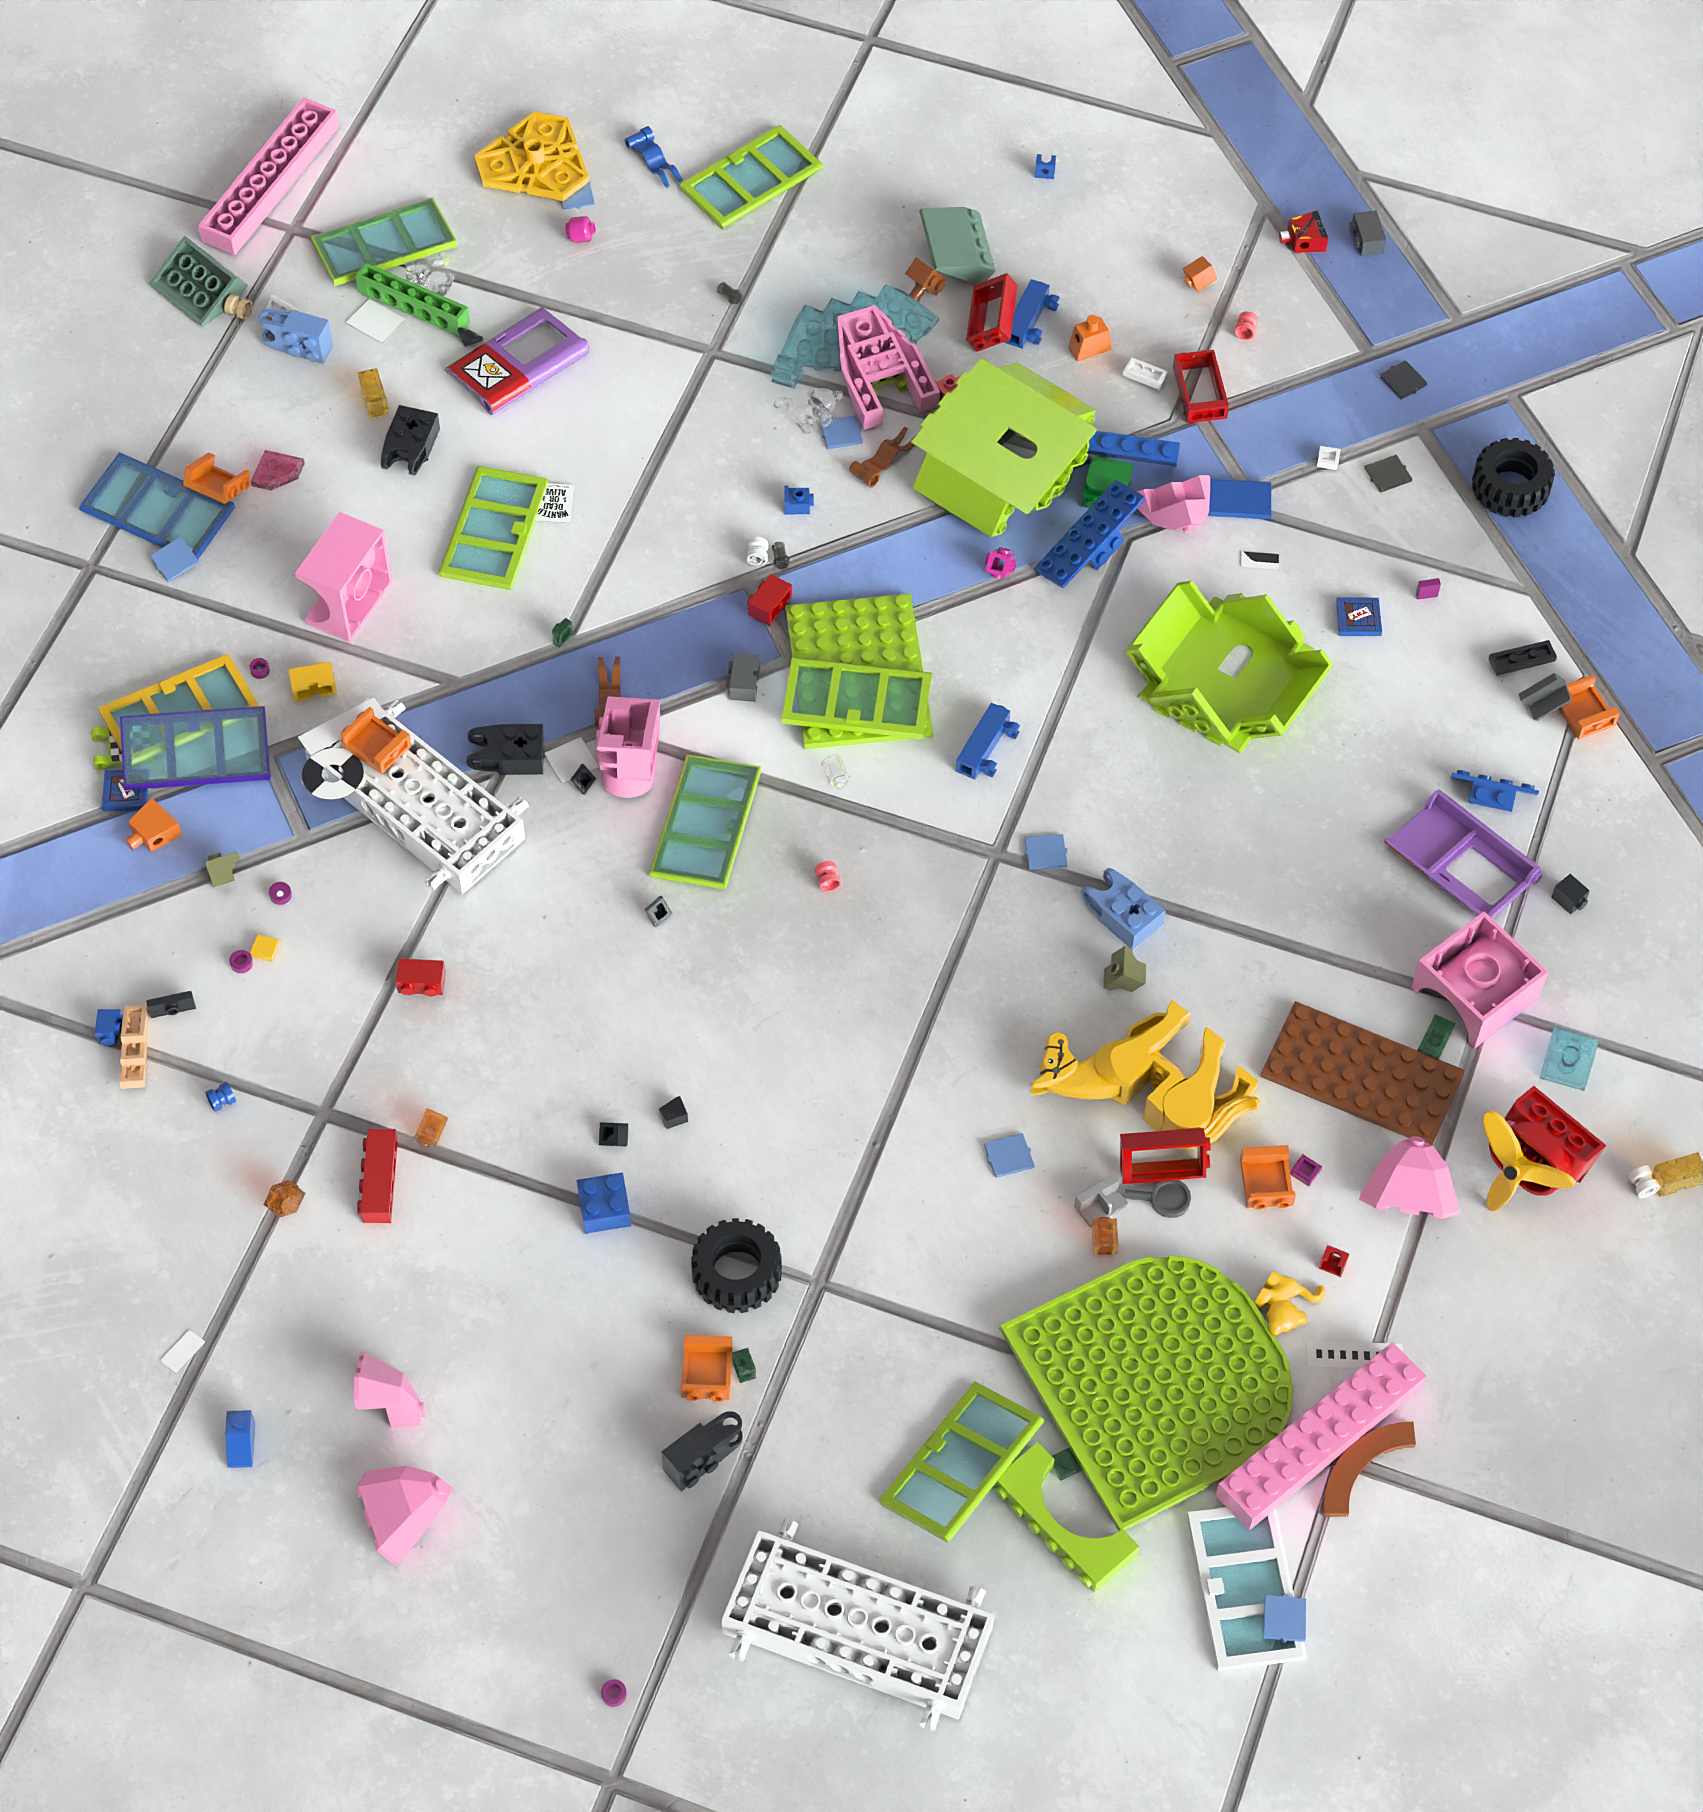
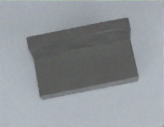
M1556 673L1551 674L1518 694L1520 700L1530 707L1533 718L1536 721L1572 701L1566 681Z

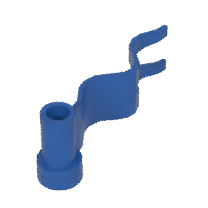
M649 126L624 139L628 149L635 148L643 155L649 170L653 174L659 175L666 188L670 187L662 169H669L679 182L683 181L677 168L667 163L661 148L653 142L655 138Z

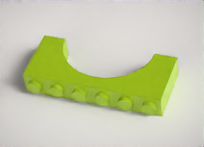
M1037 1442L1005 1470L994 1484V1492L1001 1500L1005 1499L1011 1505V1510L1017 1517L1025 1519L1032 1533L1035 1535L1039 1534L1045 1540L1046 1547L1052 1553L1056 1552L1062 1558L1061 1561L1068 1570L1071 1571L1073 1569L1084 1587H1090L1096 1592L1138 1555L1140 1546L1123 1529L1108 1537L1087 1538L1071 1533L1054 1520L1047 1510L1042 1496V1484L1047 1474L1053 1469L1054 1458Z

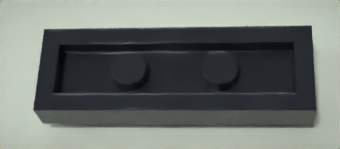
M1546 640L1492 653L1488 659L1497 676L1556 662L1557 655L1550 641Z

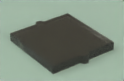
M1406 360L1396 366H1391L1390 369L1379 374V377L1400 399L1412 393L1416 394V391L1427 386V382Z
M1397 455L1376 461L1364 467L1370 476V481L1374 482L1380 493L1412 482V477L1406 470V465L1402 464Z

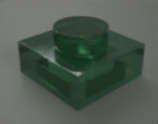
M564 618L553 627V644L560 648L573 635L572 621Z
M1070 1448L1052 1455L1054 1458L1053 1469L1060 1481L1082 1471Z

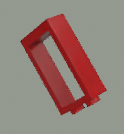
M1007 273L976 284L973 287L966 341L976 352L1009 341L1011 338L1018 285ZM1001 297L997 327L984 331L988 302Z
M1214 350L1174 354L1173 370L1187 423L1227 419L1229 403ZM1208 367L1217 401L1190 403L1182 370Z
M1204 1128L1120 1134V1172L1122 1184L1206 1178V1168H1210V1156L1207 1154V1151H1211L1210 1137L1205 1136ZM1197 1147V1159L1132 1163V1151Z

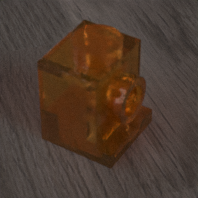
M427 1108L414 1136L418 1139L417 1142L424 1147L436 1146L448 1117ZM431 1128L433 1134L426 1133L425 1129Z

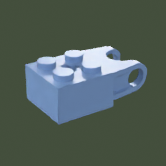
M266 309L258 315L259 324L266 328L262 334V340L265 345L294 357H301L311 362L324 364L333 348L329 320L292 309L290 312ZM267 315L274 317L271 321L263 320V317ZM274 334L275 339L269 340L266 337Z
M1107 868L1103 871V878L1110 889L1099 891L1093 887L1085 886L1081 890V894L1087 905L1100 918V922L1133 950L1163 925L1165 909L1134 882L1116 870Z

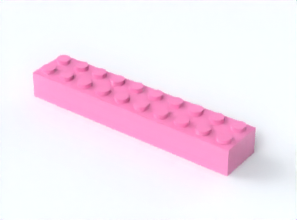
M303 97L200 222L198 229L201 242L235 256L339 128L337 111Z
M1393 1342L1390 1343L1218 1484L1215 1496L1249 1531L1343 1454L1356 1440L1367 1434L1418 1392L1424 1384L1426 1375Z

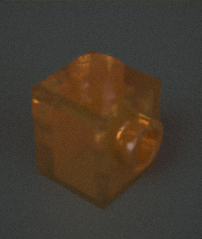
M287 1180L272 1185L263 1205L279 1217H284L298 1211L305 1192L296 1183Z
M1099 1217L1098 1219H1093V1255L1117 1254L1119 1245L1117 1218Z

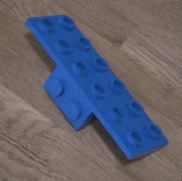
M1115 480L1034 567L1035 572L1057 586L1064 588L1087 562H1089L1092 568L1098 570L1125 541L1119 528L1145 500L1144 496Z

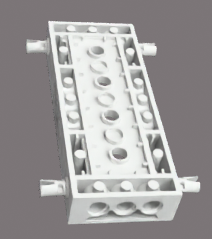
M366 698L362 703L370 700V698ZM395 699L384 710L387 716L380 720L398 733L402 730L409 733L411 747L382 775L360 760L364 770L363 779L355 791L343 798L434 871L424 880L427 887L431 885V890L434 891L445 880L463 894L525 839L523 820L518 815L529 807L528 803L525 800L522 802L519 796L508 808L397 721L395 717L405 710V706L402 702L399 704L398 699ZM339 740V741H337V742H335V743L329 745L328 747L324 748V749H329V748H341V749H345L344 747H342V742H341V740ZM306 749L305 754L308 760L312 755ZM329 765L322 771V778L330 783L341 780L344 775L343 769L338 765ZM396 772H401L404 774L400 778L392 777V775ZM426 797L434 798V801L431 803H425L423 800ZM457 822L466 823V825L462 828H456L454 826Z
M784 1519L777 1537L758 1530L722 1618L723 1634L736 1638L729 1652L730 1657L734 1659L741 1648L739 1661H744L749 1645L753 1644L925 1707L926 1709L919 1725L924 1728L929 1718H931L930 1731L935 1730L940 1713L959 1720L993 1627L994 1614L979 1609L983 1596L986 1593L985 1590L981 1588L976 1598H974L975 1586H970L965 1604L793 1543L791 1541L798 1528V1524L795 1521L787 1531L788 1519ZM784 1588H790L794 1591V1595L789 1599H785L780 1595V1592ZM831 1605H837L842 1611L839 1615L832 1616L827 1612V1609ZM879 1622H884L889 1626V1629L885 1633H879L875 1630V1625ZM931 1639L935 1641L936 1647L933 1650H926L922 1646L923 1641Z

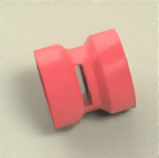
M1245 311L1239 314L1238 324L1235 327L1234 333L1240 339L1249 340L1254 336L1258 317L1252 312Z
M824 861L816 865L814 871L817 878H819L818 884L822 891H833L841 885L840 877L836 874L837 867L833 861Z

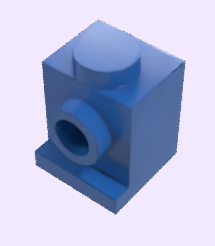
M784 485L785 515L810 514V506H814V493H809V488H789L788 485Z
M98 1009L95 1026V1036L98 1044L105 1046L117 1044L118 1036H121L123 1015L121 1009Z

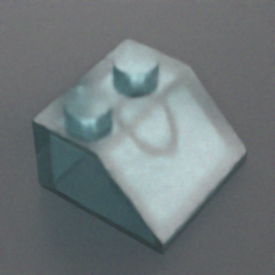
M1554 1027L1547 1047L1540 1079L1585 1091L1599 1040Z

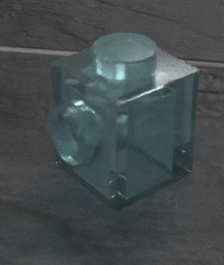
M778 354L771 369L772 383L795 389L797 382H801L804 370L801 369V361Z

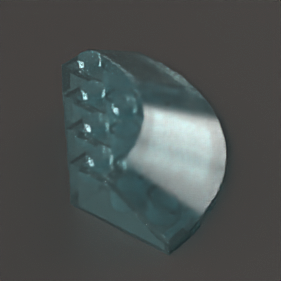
M887 284L884 285L877 297L858 291L850 304L831 298L823 311L804 305L794 321L778 362L799 368L808 366L815 367V370L821 371L822 368H834V371H841L837 317L873 305L878 307L892 321L891 324L896 329L901 330L911 343L915 344L934 328L939 321V317L903 290Z

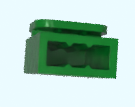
M1093 456L1086 477L1082 507L1090 508L1115 480L1129 487L1134 464Z

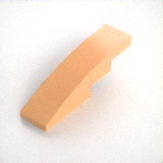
M147 1005L124 1006L121 1029V1089L145 1087L148 1032Z

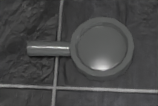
M1180 1180L1160 1181L1155 1185L1152 1192L1125 1189V1199L1151 1201L1154 1210L1167 1218H1177L1183 1215L1189 1209L1191 1202L1190 1190Z

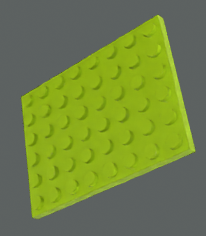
M911 593L785 605L792 657L923 672ZM799 666L796 684L799 713L825 716L832 669ZM841 671L834 717L847 719L848 709L861 710L860 720L873 721L880 675ZM889 676L882 723L916 726L922 679ZM929 703L923 738L933 737ZM801 726L804 749L915 739Z

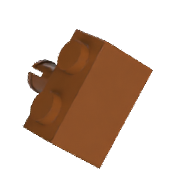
M915 258L905 272V275L913 279L916 284L908 297H906V300L917 306L925 292L930 291L937 296L944 289L947 278L918 258Z

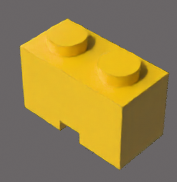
M320 662L315 665L298 666L288 669L295 702L310 700L312 695L320 694V698L337 695L331 662Z

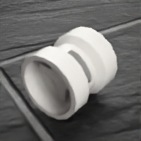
M762 537L749 539L747 562L753 566L765 565L768 560V541Z
M1641 1166L1628 1175L1631 1183L1636 1185V1192L1640 1198L1648 1197L1660 1189L1657 1180L1652 1178L1653 1172L1649 1166Z

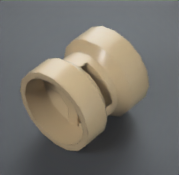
M231 294L225 302L224 310L228 314H236L238 318L245 320L251 313L252 302L247 299L241 300L239 296Z

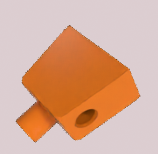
M1089 315L1087 321L1074 326L1068 348L1077 362L1111 350L1109 329L1101 317Z
M151 798L129 820L128 824L132 835L125 839V842L131 850L143 844L149 851H154L180 837L182 833L179 823Z

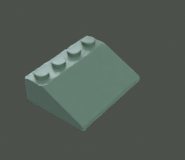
M966 207L921 208L919 210L934 270L974 284L987 281L996 270L980 212Z
M186 236L181 239L149 283L203 327L225 311V302L229 295L235 294L240 297L248 287V284Z

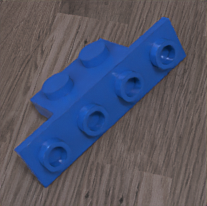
M1457 770V773L1451 774L1452 779L1472 782L1468 801L1470 804L1512 812L1516 792L1535 796L1539 794V790H1535V786L1522 783L1521 787L1515 786L1511 780L1500 779V782L1491 781V776L1481 774L1478 775V778L1469 776L1470 772Z

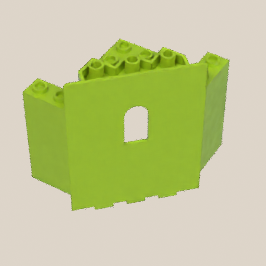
M981 358L969 373L965 371L956 382L958 386L951 393H946L938 403L940 408L926 417L920 425L922 429L911 441V443L927 452L912 488L992 538L1005 531L1007 519L1013 513L1015 507L1025 514H1029L1032 509L1037 511L1048 507L1053 498L1060 496L1064 492L1073 467L1082 465L1087 459L1089 440L1097 430L1092 425L1096 409L1018 362L997 368ZM1009 428L1035 444L1037 453L1032 458L1024 459L997 442Z
M1192 580L1179 582L1175 585L1125 650V653L1148 682L1137 696L1139 699L1154 706L1153 710L1167 718L1171 715L1180 720L1179 724L1193 732L1197 729L1206 734L1205 738L1218 746L1224 744L1239 753H1242L1251 739L1282 736L1333 667L1328 655L1322 649L1315 650L1304 643L1305 635L1299 625L1294 620L1286 621L1267 594L1245 597L1242 593L1227 595L1224 600L1213 597L1208 602ZM1246 646L1251 649L1253 655L1236 679L1218 670L1235 647Z

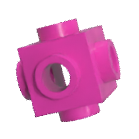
M1003 547L992 550L987 554L985 565H987L985 572L991 573L992 577L999 579L1009 576L1010 573H1014L1017 561H1014L1015 555L1010 553L1011 550ZM1000 559L1005 560L1004 566L1000 564Z

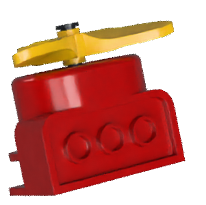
M1532 1086L1516 1099L1505 1118L1493 1110L1487 1111L1483 1117L1485 1133L1489 1140L1490 1155L1497 1167L1502 1170L1488 1192L1487 1208L1490 1211L1500 1209L1510 1200L1518 1185L1527 1192L1538 1196L1550 1195L1559 1188H1571L1577 1182H1582L1607 1145L1538 1088Z

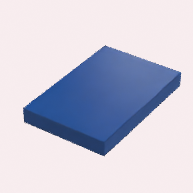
M1210 479L1208 516L1271 519V482Z

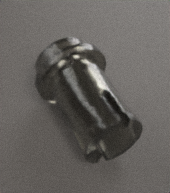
M725 282L718 285L717 293L727 298L729 303L738 304L741 301L742 294L739 289H733Z
M775 542V545H772L775 558L773 563L778 569H785L790 563V559L786 555L785 544L783 542Z

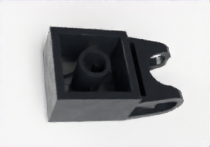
M399 405L385 437L381 454V468L387 470L394 462L403 460L408 462V474L416 475L425 459H428L440 431L438 413Z
M499 724L476 727L468 732V740L471 743L485 747L484 750L467 756L466 764L470 768L499 772L500 775L543 774V724Z
M726 1411L704 1426L699 1423L661 1451L663 1471L680 1491L695 1486L701 1476L705 1473H712L725 1457L740 1446L743 1440L741 1431L742 1419L740 1415L733 1411ZM727 1418H734L737 1421V1425L724 1426L723 1422ZM738 1434L737 1440L730 1442Z

